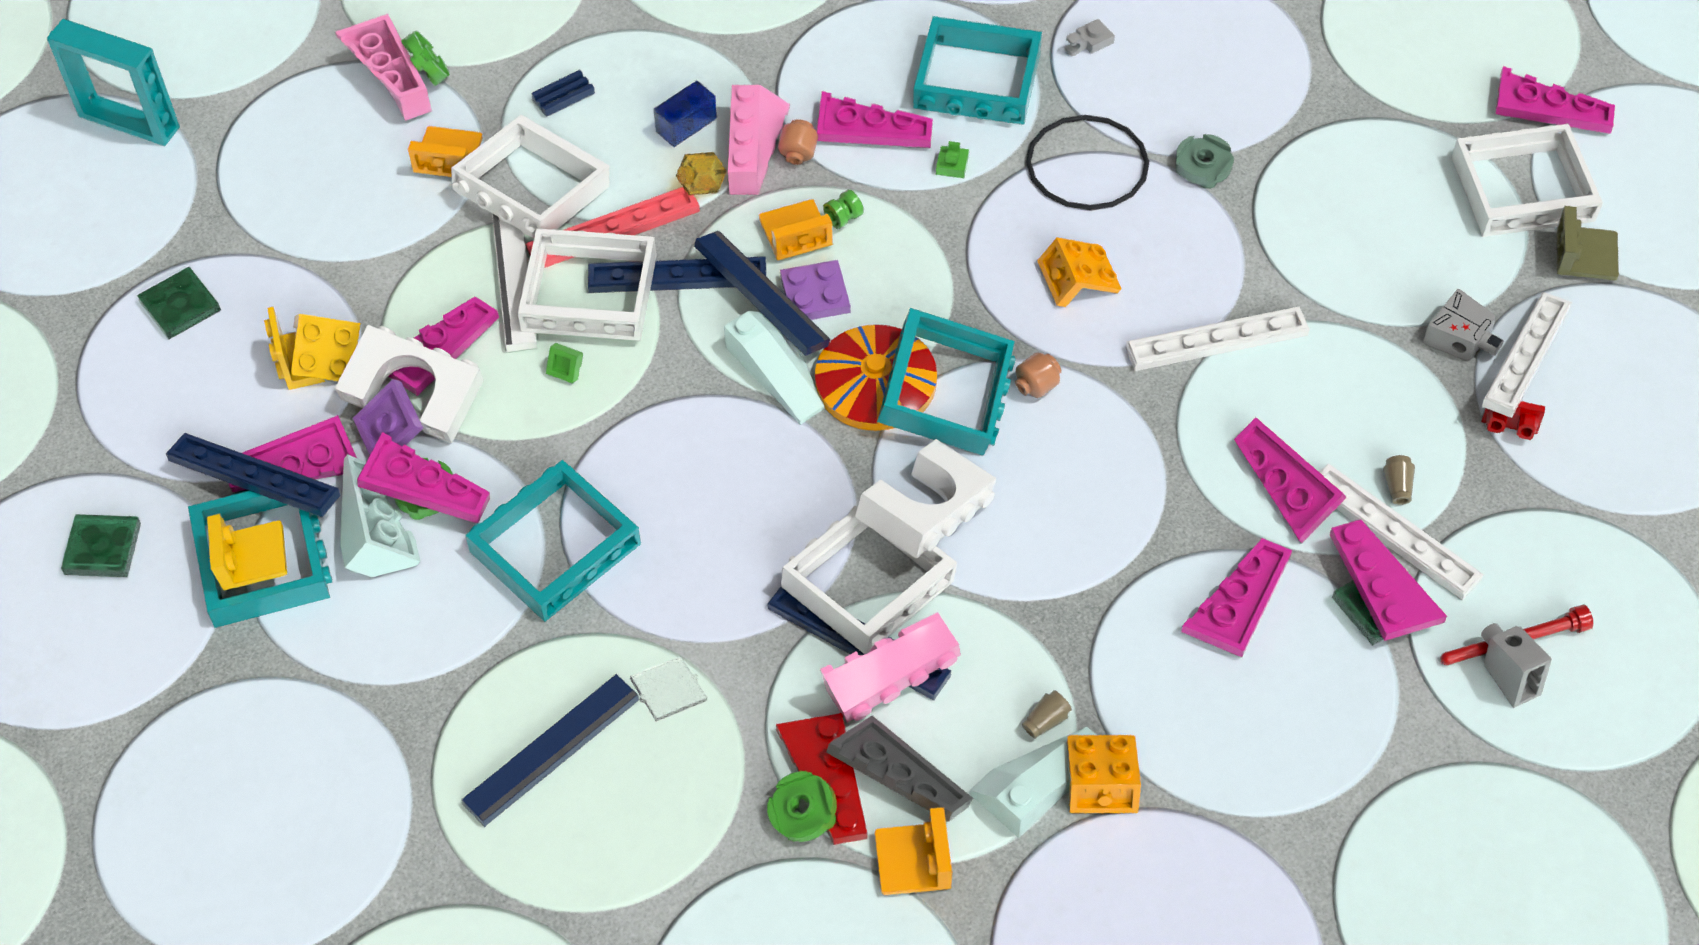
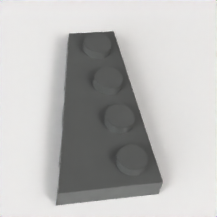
M873 715L830 742L826 751L828 754L928 811L931 808L944 807L945 820L947 822L966 810L973 799Z

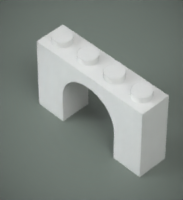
M368 325L335 387L340 399L364 408L377 395L384 380L391 373L404 367L423 368L435 377L433 395L420 418L423 431L426 434L452 444L484 379L479 366L468 359L459 361L451 358L448 352L440 348L431 350L423 347V344L414 338L407 337L403 339L395 336L396 334L386 327L379 326L377 329Z
M935 439L918 452L911 476L937 492L946 502L941 504L919 503L906 497L884 481L879 480L861 494L855 517L914 558H917L926 550H933L940 539L945 535L947 537L952 535L959 524L963 521L968 522L981 507L986 508L991 503L995 495L992 490L996 478Z

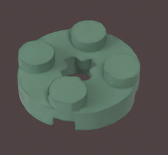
M1203 134V138L1194 139V136H1190L1184 139L1177 148L1175 171L1186 180L1199 184L1203 188H1214L1217 183L1224 181L1232 172L1234 156L1231 154V147L1225 140L1215 135ZM1208 157L1210 160L1209 162H1202L1198 158L1204 159Z

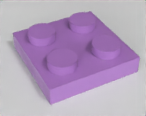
M838 260L780 270L784 294L811 320L851 313V306Z
M394 379L353 417L369 455L372 453L382 432L391 436L393 442L403 446L404 444L407 445L423 429L402 382Z

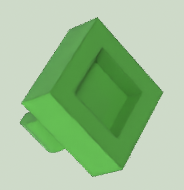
M949 141L948 146H941L936 165V175L964 178L969 159V149L960 148V142Z
M554 343L549 349L546 374L573 384L579 377L583 352Z

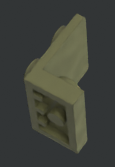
M1564 206L1556 228L1557 274L1617 280L1619 276L1617 231L1581 227L1582 222L1580 219H1577V207Z

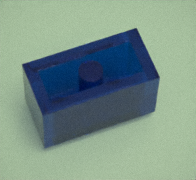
M698 80L688 85L653 109L656 132L670 145L676 147L717 119L715 95Z

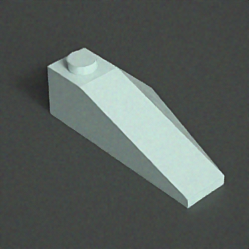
M747 311L724 326L726 349L800 425L825 409L800 350L761 312Z
M347 455L344 458L340 539L345 568L355 573L375 577L417 566L421 561L416 540L411 531H405L399 521L403 517L398 508H393L390 505L386 495L358 487L357 479L366 461Z
M1085 727L1069 735L1096 734L1088 727ZM1069 735L994 768L969 791V794L1019 838L1070 790L1067 737Z

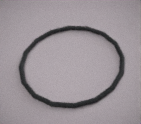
M1091 115L1062 118L1042 128L1031 141L1026 158L1031 181L1046 197L1066 207L1084 210L1114 207L1133 197L1145 183L1150 163L1144 143L1128 127L1109 118ZM1083 120L1107 123L1126 132L1140 148L1144 160L1141 179L1129 193L1112 202L1088 205L1066 201L1050 193L1039 182L1031 163L1034 147L1046 132L1063 123Z

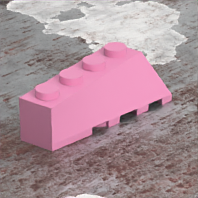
M388 14L335 32L336 36L385 85L405 121L432 111L427 88L416 67L411 62L410 55L402 44L401 38Z
M732 85L728 155L729 195L759 194L768 169L769 159L774 153L777 137L781 134L785 115L788 114L790 109L789 103L761 85Z
M938 612L902 629L898 634L899 638L894 641L891 638H883L875 642L870 652L865 655H859L857 652H854L844 658L846 663L833 669L830 664L820 669L826 690L847 723L853 719L858 721L865 718L871 713L873 707L882 702L884 704L892 702L900 695V691L910 685L915 687L922 684L933 671L938 668L946 669L957 661V657L961 655L959 643Z

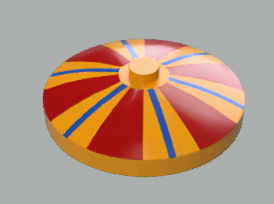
M888 325L859 326L839 334L829 342L828 347L822 350L815 367V385L824 403V408L834 418L846 425L862 430L881 431L895 428L879 423L877 420L902 329ZM915 336L898 405L924 412L930 405L936 392L937 367L928 347Z

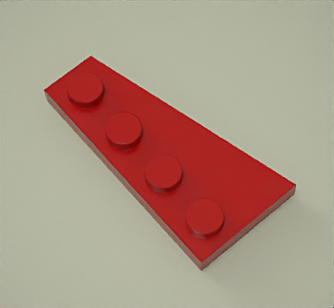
M842 713L776 724V731L780 739L783 740L788 750V755L798 772L805 771L819 776L831 786L835 793L837 801L836 821L832 828L826 830L833 845L868 839L854 768L826 752L830 742L846 733Z

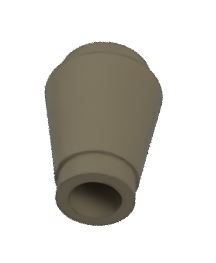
M1397 455L1386 459L1383 471L1392 502L1397 505L1408 504L1412 501L1415 465L1408 456Z
M1054 690L1050 694L1045 693L1026 718V721L1022 723V726L1032 738L1036 739L1039 735L1068 719L1067 714L1072 711V708L1059 692Z

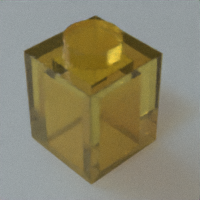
M714 152L684 154L680 167L677 170L676 178L689 196L718 193L727 170Z

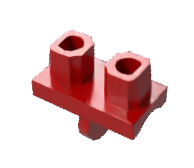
M1521 401L1512 418L1485 408L1481 422L1486 423L1487 430L1490 432L1500 433L1504 432L1505 428L1517 430L1516 434L1519 438L1531 440L1534 434H1538L1546 406Z

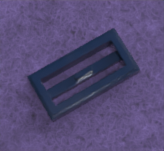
M578 70L531 94L532 100L547 117L595 94L592 83L589 84L587 77H583V72Z

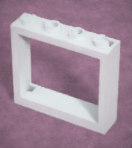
M523 115L518 116L451 168L453 190L533 238L535 237L536 228L558 229L609 188L608 164ZM523 146L582 182L545 212L538 215L478 178L518 147Z
M1569 124L1550 125L1503 133L1497 132L1473 137L1468 136L1456 140L1451 158L1482 237L1557 227L1564 206L1577 207V219H1580L1582 223L1596 222L1603 202ZM1557 151L1576 197L1498 208L1490 207L1473 165L1474 161Z
M536 228L518 309L521 332L641 341L657 256L654 237ZM547 255L643 262L634 312L536 305Z
M855 505L841 521L833 522L827 532L821 537L812 539L805 547V550L796 557L791 556L789 558V562L782 569L781 587L861 652L867 654L875 642L883 638L887 639L954 582L957 562L937 546L933 550H926L919 557L914 558L889 541L925 569L927 573L863 625L806 579L808 575L869 527L855 517L858 508Z

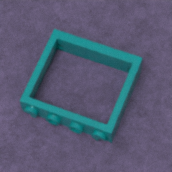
M932 16L914 86L913 109L1025 125L1041 53L1042 32ZM936 44L1027 57L1028 60L1019 98L926 85Z
M62 19L54 30L50 32L47 41L78 117L162 146L167 145L180 128L151 47L66 19ZM82 55L128 70L143 111L98 96Z
M910 308L902 326L877 422L932 440L937 439L942 443L984 456L988 446L995 445L996 437L999 433V428H996L995 424L996 420H1001L1005 408V403L1001 402V398L1007 395L1011 379L1007 378V373L1012 371L1016 361L1015 356L1012 355L1015 341ZM915 336L996 362L980 431L898 405Z
M563 459L555 466L547 468L541 477L532 484L524 486L514 498L506 504L498 506L491 516L482 523L475 524L469 533L465 535L470 553L544 622L641 545L639 527ZM566 484L612 525L616 531L539 592L489 544Z
M246 491L188 506L206 608L214 628L330 598L327 584L332 583L333 579L329 566L323 567L322 559L328 557L323 539H317L316 533L322 532L317 515H312V513L298 509L313 576L223 599L220 584L210 566L207 517L220 514L224 521L287 506V504L252 491Z

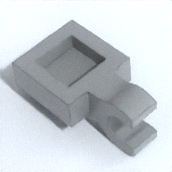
M1096 19L1077 28L1076 32L1069 34L1066 40L1070 45L1066 46L1064 50L1070 56H1075L1085 49L1092 54L1113 44L1115 35L1099 19Z

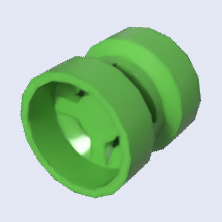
M850 189L841 193L837 200L831 199L823 205L824 214H829L832 226L836 229L847 225L849 219H856L864 213L861 200Z

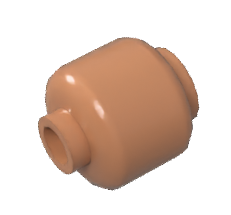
M800 119L792 120L791 123L783 126L778 150L786 158L787 162L796 165L802 164L803 161L813 158L818 133L810 122Z
M1036 352L1016 367L1017 380L1015 384L1023 395L1030 394L1032 397L1040 398L1060 383L1059 374L1062 370L1052 355Z

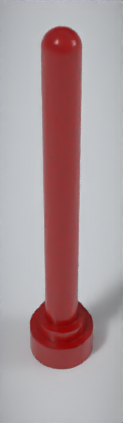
M1582 604L1570 608L1569 612L1565 613L1562 618L1523 630L1534 640L1568 629L1571 632L1576 631L1577 633L1593 629L1594 622L1589 608ZM1481 641L1444 652L1440 657V661L1444 665H1451L1487 653L1488 644L1486 641Z

